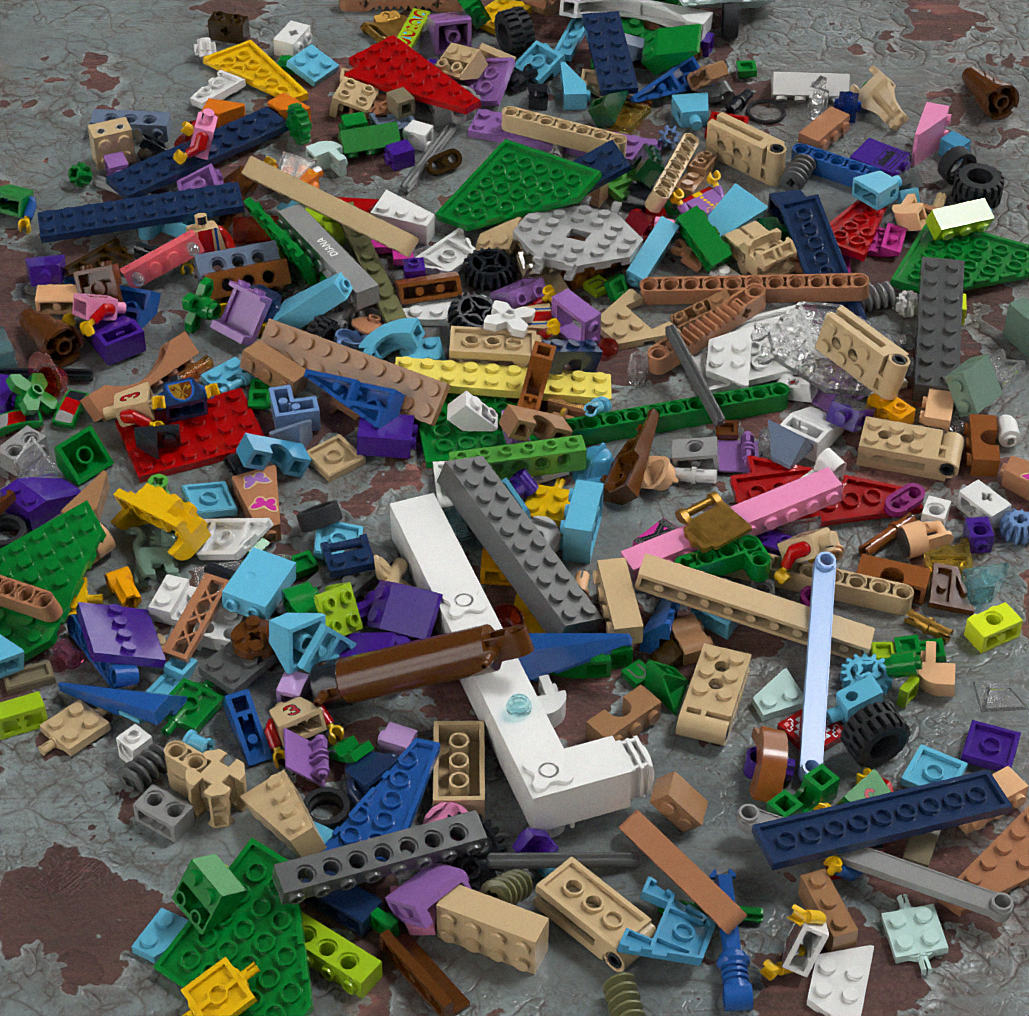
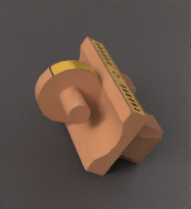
M550 398L548 400L547 413L563 416L564 419L586 416V411L583 410L585 405H576L561 399Z

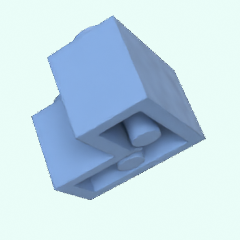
M291 385L269 388L270 407L275 429L310 418L312 421V431L321 430L320 410L316 396L294 399Z

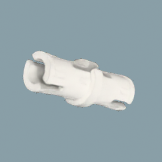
M692 466V468L674 467L676 470L675 477L679 481L691 482V484L695 485L696 483H717V469H697L696 466Z

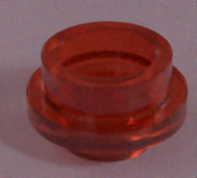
M603 338L598 345L603 351L602 355L605 357L614 356L619 351V345L613 338Z

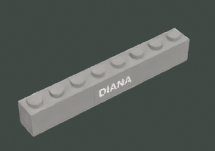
M300 204L278 211L279 220H277V225L289 233L292 238L291 240L299 245L305 255L316 266L317 270L326 276V279L341 272L349 280L353 289L347 298L348 303H351L359 310L380 302L379 285Z

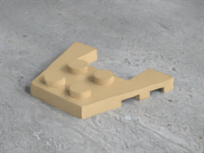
M632 288L627 290L601 314L600 335L617 350L643 346L644 342L647 341L657 343L667 337L665 327L672 325L669 321L651 329L636 316L631 309L642 305L643 297Z

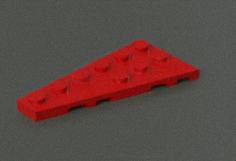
M858 199L829 222L842 255L865 261L888 205L877 211Z

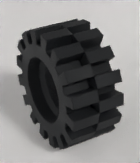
M318 315V317H314V321L311 320V326L307 327L306 330H308V333L334 342V334L340 326L337 321L324 315Z

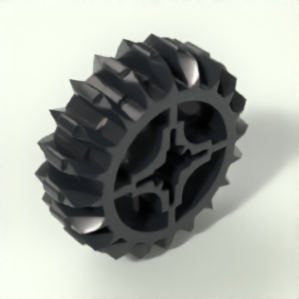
M481 247L479 251L473 250V253H469L467 258H464L462 267L463 278L469 287L474 286L475 290L481 289L482 292L487 290L490 293L516 281L518 272L515 257H512L509 252L506 253L505 249L498 250L497 247L495 249H490V247L483 249Z
M474 291L470 294L464 292L462 295L458 294L451 302L447 311V322L450 323V329L451 326L484 328V320L487 315H491L492 305L495 300L491 301L489 296L484 297L482 293L476 295Z

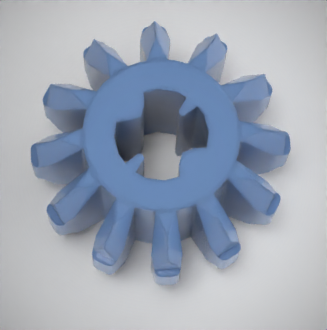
M1015 508L1011 511H1005L999 523L1001 537L1006 538V542H1014L1015 546L1018 543L1025 546L1029 542V512L1023 511V508L1020 511H1017Z

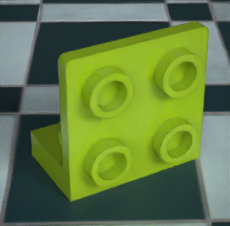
M351 582L324 587V592L314 596L317 612L325 614V625L343 636L363 628Z

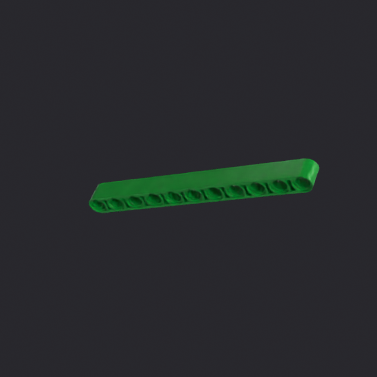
M776 382L713 393V396L725 416V420H735L784 411L788 407L790 389L787 384ZM699 396L604 412L592 417L581 416L565 419L573 431L571 436L582 435L585 446L635 437L638 433L636 430L639 424L644 425L648 416L647 412L653 408L660 414L655 434L713 423Z

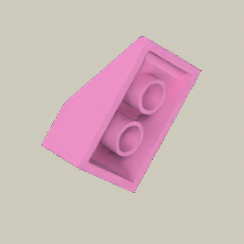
M926 102L914 137L911 157L912 167H915L939 150L940 139L949 133V130H946V126L950 125L952 114H948L949 106Z

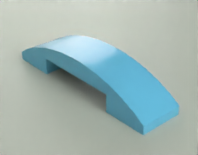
M170 658L164 665V673L145 692L169 694L183 678L190 679L198 664V660L191 658L186 663ZM119 710V715H122L138 724L147 722L145 720H142L138 717H135L133 715H130L126 712Z

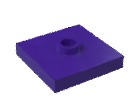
M972 720L961 755V761L997 772L1007 766L1012 769L1021 733Z

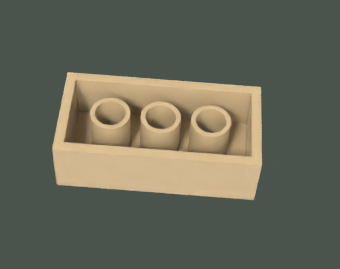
M434 721V742L440 743L441 750L433 768V806L441 802H454L462 805L467 811L476 810L478 815L482 814L483 819H485L484 721Z
M459 884L444 895L436 905L438 938H441L446 943L462 946L470 952L488 956L496 962H503L514 966L520 971L536 974L548 951V917Z

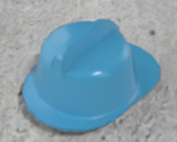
M602 443L600 446L587 448L586 470L573 471L575 483L576 480L602 483L600 478L602 475H608L612 467L611 463L614 460L612 453L607 449L605 443Z

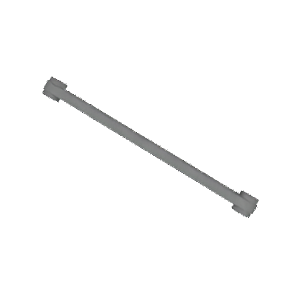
M744 804L737 812L736 822L742 832L752 833V825L784 817L758 809L753 804ZM869 847L836 855L849 868L988 916L996 922L1007 921L1013 912V899L1006 893H998Z

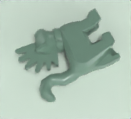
M131 527L126 530V536L137 537L133 542L136 563L134 577L137 589L148 588V581L145 578L150 577L152 580H156V573L165 572L166 575L181 577L178 571L179 560L167 552L178 538L174 534L176 531L171 530L168 533L160 528L159 531L152 529L154 536H150L151 547H143L146 541L145 531L139 527Z

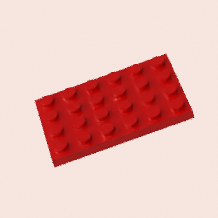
M242 388L220 393V395H215L212 399L207 400V415L167 423L165 408L162 411L155 410V420L151 422L161 421L164 425L179 424L181 447L159 448V460L136 447L134 427L141 426L135 424L122 427L118 419L115 420L116 429L139 483L147 482L155 474L169 476L222 462L224 457L236 452L245 433L264 436L252 409L248 408V401Z

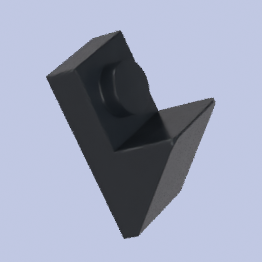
M529 83L528 109L546 111L550 98L548 85Z
M137 128L133 131V137L136 139L135 143L140 147L137 155L141 161L169 150L163 142Z
M179 424L134 427L136 447L155 459L159 460V448L181 447Z

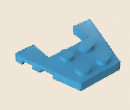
M648 876L639 899L665 909L653 938L626 928L617 951L625 954L700 966L716 923L692 905L688 904L685 906L675 899V893L669 889L664 891L656 885L657 881L654 878Z

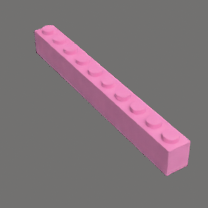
M827 467L733 505L730 508L752 526V531L745 535L757 536L842 501V483L831 469ZM687 525L621 551V558H626L631 581L634 585L645 553L675 562L677 557L699 550L691 547L689 541L684 537L683 529Z

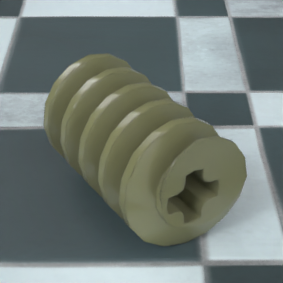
M510 869L486 881L481 886L479 892L516 905L531 895L533 883L531 877L524 870Z
M629 972L615 974L607 979L603 985V993L608 1004L610 1016H646L643 1010V1003L640 1001L641 996L637 992L638 986L635 983V977Z

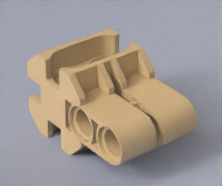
M753 221L720 236L723 242L728 243L732 251L731 257L737 261L742 275H749L750 273L752 275H782L795 271L796 265L789 260V257H797L796 247L789 237L784 242L781 240V231L778 228L768 231L759 222Z
M171 741L165 746L164 754L169 785L173 790L189 798V803L193 806L194 817L199 818L207 810L210 812L211 817L208 825L213 828L229 827L235 821V818L231 817L230 809L235 807L242 812L247 809L240 798L241 795L247 792L245 768L242 761L236 759L228 767L224 764V758L227 756V753L221 749L201 753L182 741Z

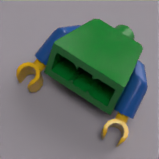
M12 184L0 186V213L19 218L23 217L24 219L18 221L19 232L21 233V230L26 228V232L29 234L31 232L30 220L33 219L37 208L34 191Z

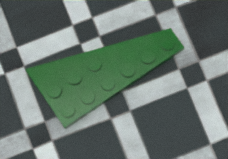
M251 197L244 200L243 202L250 215L270 239L276 241L279 250L309 286L312 287L319 283L317 280L319 275L312 267L314 266L312 261L305 255L299 245L291 240L292 238L285 229L282 230L272 217L264 212L263 207L258 201L255 203Z

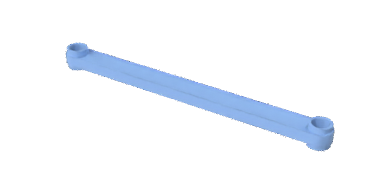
M821 552L813 564L798 762V778L801 782H803V776L809 772L807 770H813L821 763L823 764L836 575V558L830 552Z

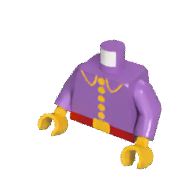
M718 170L714 172L715 178L712 177L711 172L706 178L707 182L713 185L714 188L708 186L681 200L684 197L682 189L678 188L675 192H672L669 200L678 205L677 208L680 215L696 205L700 210H704L707 216L725 196L722 186L718 184V180L721 178Z

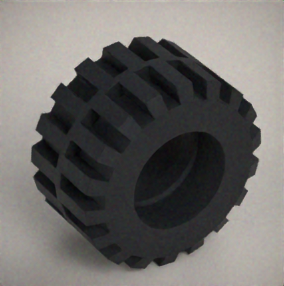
M517 6L497 12L494 27L496 38L502 51L512 56L525 53L535 42L534 26L527 11L522 6Z
M969 163L968 165L961 166V168L956 170L952 188L953 201L959 204L985 198L990 209L998 207L1003 193L1004 175H1002L1000 170H996L995 167L988 164Z
M879 701L866 705L852 715L844 724L840 739L857 764L861 767L871 768L873 766H880L897 756L903 750L905 744L908 743V737L911 732L907 723L891 703L889 704L885 701L881 703Z

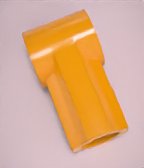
M128 566L104 574L110 593H115L122 607L137 608L142 603L141 596L134 585V579Z

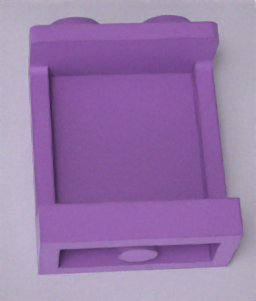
M240 279L238 282L230 281L228 285L234 289L220 321L213 319L210 327L240 344L250 346L256 341L272 299L266 297V292L263 290L249 288L251 284Z
M432 863L431 866L416 873L385 899L398 921L426 929L434 923L427 910L430 906L458 884L470 889L471 887L469 877L464 870L440 863Z

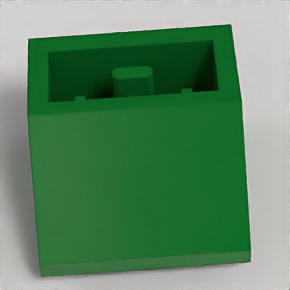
M215 853L191 859L172 899L199 933L206 935L238 908L246 889Z

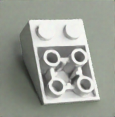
M810 406L790 413L780 425L809 440L813 445V449L805 458L816 462L818 456L825 449L829 448L846 429L827 422V413Z

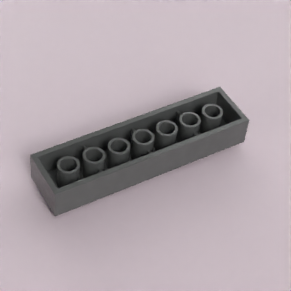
M922 257L918 287L912 401L923 402V396L928 397L929 388L950 391L945 376L960 366L964 261Z

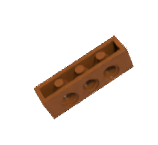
M278 258L203 274V279L205 277L213 279L214 290L210 298L217 302L225 301L227 296H231L234 289L231 287L227 291L223 290L222 283L226 279L238 282L239 279L243 280L244 276L250 275L252 277L251 285L261 284L267 288L274 287V290L287 288L286 284L291 283L286 258ZM266 271H271L273 275L269 282L263 280V274Z

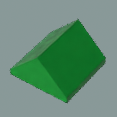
M91 425L54 447L58 471L77 486L114 464V461Z

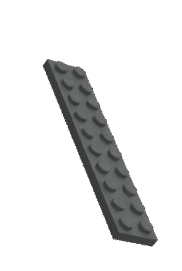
M369 541L373 555H379L391 566L397 557ZM361 547L347 549L344 552L361 549ZM325 566L307 581L313 587H317L319 593L324 592V587L351 582L356 598L378 579L375 570L330 578ZM282 601L278 604L268 621L287 613ZM257 637L251 639V641L255 639L260 640V638ZM230 641L198 667V671L201 676L227 693L232 694L245 689L277 663L279 659L275 653L265 659H262V656L254 657V660L243 659L234 653Z

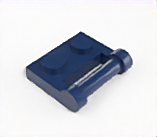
M367 534L359 535V538L329 544L328 542L320 543L321 553L330 578L375 570L374 555L369 545ZM361 547V549L331 555L332 552Z

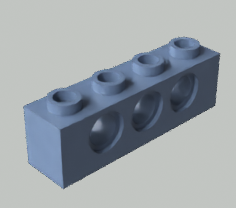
M93 110L90 125L126 117L132 133L137 128L159 141H169L172 130L170 112Z
M267 241L194 255V266L198 282L203 279V274L215 272L212 268L214 266H221L225 270L234 268V262H240L244 266L254 264L253 259L260 258L263 262L280 258L276 241ZM266 271L265 274L270 275L272 272ZM250 275L244 276L245 278H252Z

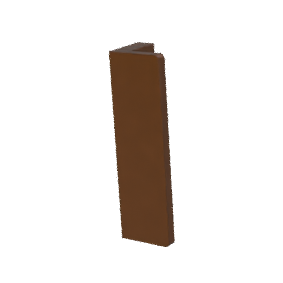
M387 929L379 934L380 951L438 1016H456L470 1007V1001L408 932L395 937Z

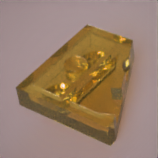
M962 538L959 544L953 546L946 544L939 549H933L924 553V567L931 569V573L935 562L958 567L961 576H973L974 568L968 538Z

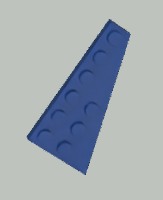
M415 738L398 757V762L390 771L387 770L382 775V780L376 787L373 786L351 810L347 820L340 827H336L332 832V837L325 843L327 848L323 851L411 828L440 753V743ZM376 857V859H377L378 861H381V862L387 861V860H386L385 858H383V857Z

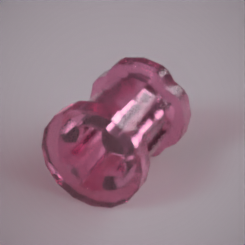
M68 639L58 641L53 648V656L57 659H62L69 669L78 668L84 661V652L80 649H75Z

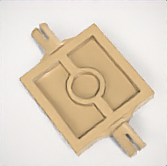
M77 700L40 725L41 732L49 740L38 746L39 752L45 756L54 748H58L73 756L111 730L110 723L102 717L109 711L99 707L96 709L91 708L82 700Z

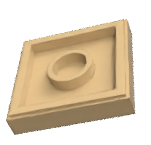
M340 434L307 450L311 458L310 465L328 482L366 463L365 457L363 455H356L357 449Z

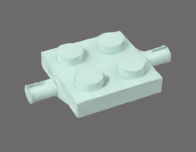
M901 894L897 897L900 910L881 914L882 924L895 963L906 961L918 962L922 975H926V970L929 975L933 972L929 959L934 956L948 954L949 947L934 904L911 907L908 895L903 894L902 898Z

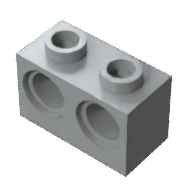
M25 426L0 446V467L17 477L49 453L47 437L35 429Z
M153 784L133 804L135 821L175 843L195 823L193 806L188 801L180 800L168 790L161 789Z

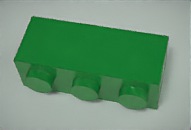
M397 121L341 130L338 133L339 144L343 147V155L347 156L348 159L357 158L359 154L366 153L367 156L376 155L378 151L385 150V145L401 141Z
M696 205L676 218L675 224L679 225V233L708 273L729 261L732 256L731 248L728 243L723 242L718 229L710 224L704 210H700Z

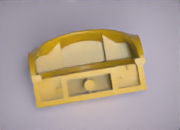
M146 483L136 494L132 491L126 492L120 488L113 494L122 509L110 523L121 530H128L131 527L151 523L168 533L171 530L176 531L174 534L178 538L167 552L178 560L184 561L191 558L211 536L207 528V522L198 516V509L194 504L189 501L183 502L178 495L169 494L160 486L155 487Z

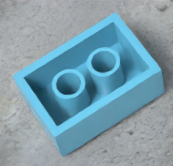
M576 480L575 487L570 488L568 497L570 504H566L564 510V518L566 520H561L559 531L560 534H563L559 543V550L563 551L562 560L590 564L602 520L604 483Z

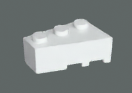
M388 190L383 193L370 212L371 215L411 233L419 239L418 243L428 245L435 234L433 213Z

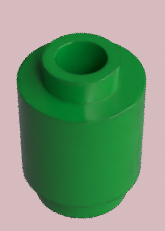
M914 650L891 654L890 657H885L888 677L901 678L919 675V670L923 669L921 656L916 655Z

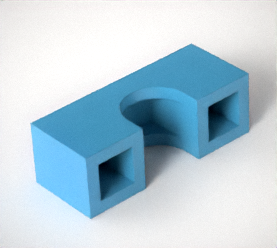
M249 433L244 434L236 449L244 467L264 471L268 462H271L280 468L282 474L302 477L311 462V458L302 443Z

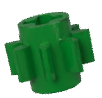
M78 162L77 166L71 165L72 167L68 171L69 182L83 188V184L89 185L93 177L91 167L86 166V163Z

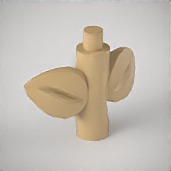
M374 555L375 571L379 581H390L411 586L405 580H402L409 567L406 560L397 558L390 566L385 559L379 555Z

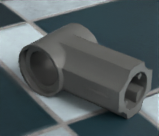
M719 81L715 86L695 90V93H708V104L720 102L723 105H728L732 102L733 97L736 96L727 81Z
M918 168L898 175L902 179L899 191L914 187L918 189L924 187Z

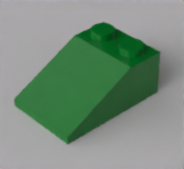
M702 25L665 27L649 32L644 37L641 63L656 76L698 54L700 51Z

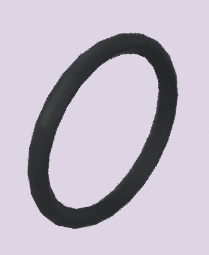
M759 99L747 106L746 113L751 120L757 123L775 124L784 119L786 109L775 100ZM771 103L781 108L782 115L775 120H761L753 117L750 109L755 104Z

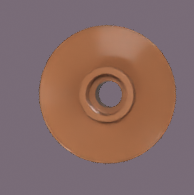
M373 314L368 315V317H356L351 321L352 327L365 335H369L385 323L380 321L381 318Z

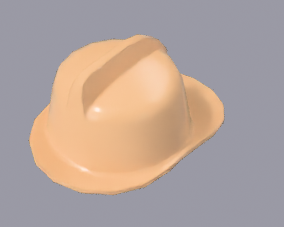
M648 457L641 485L642 489H653L663 492L672 483H678L679 480L675 477L676 470L668 457Z

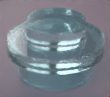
M514 694L509 698L506 710L513 717H525L530 714L532 703L526 695Z

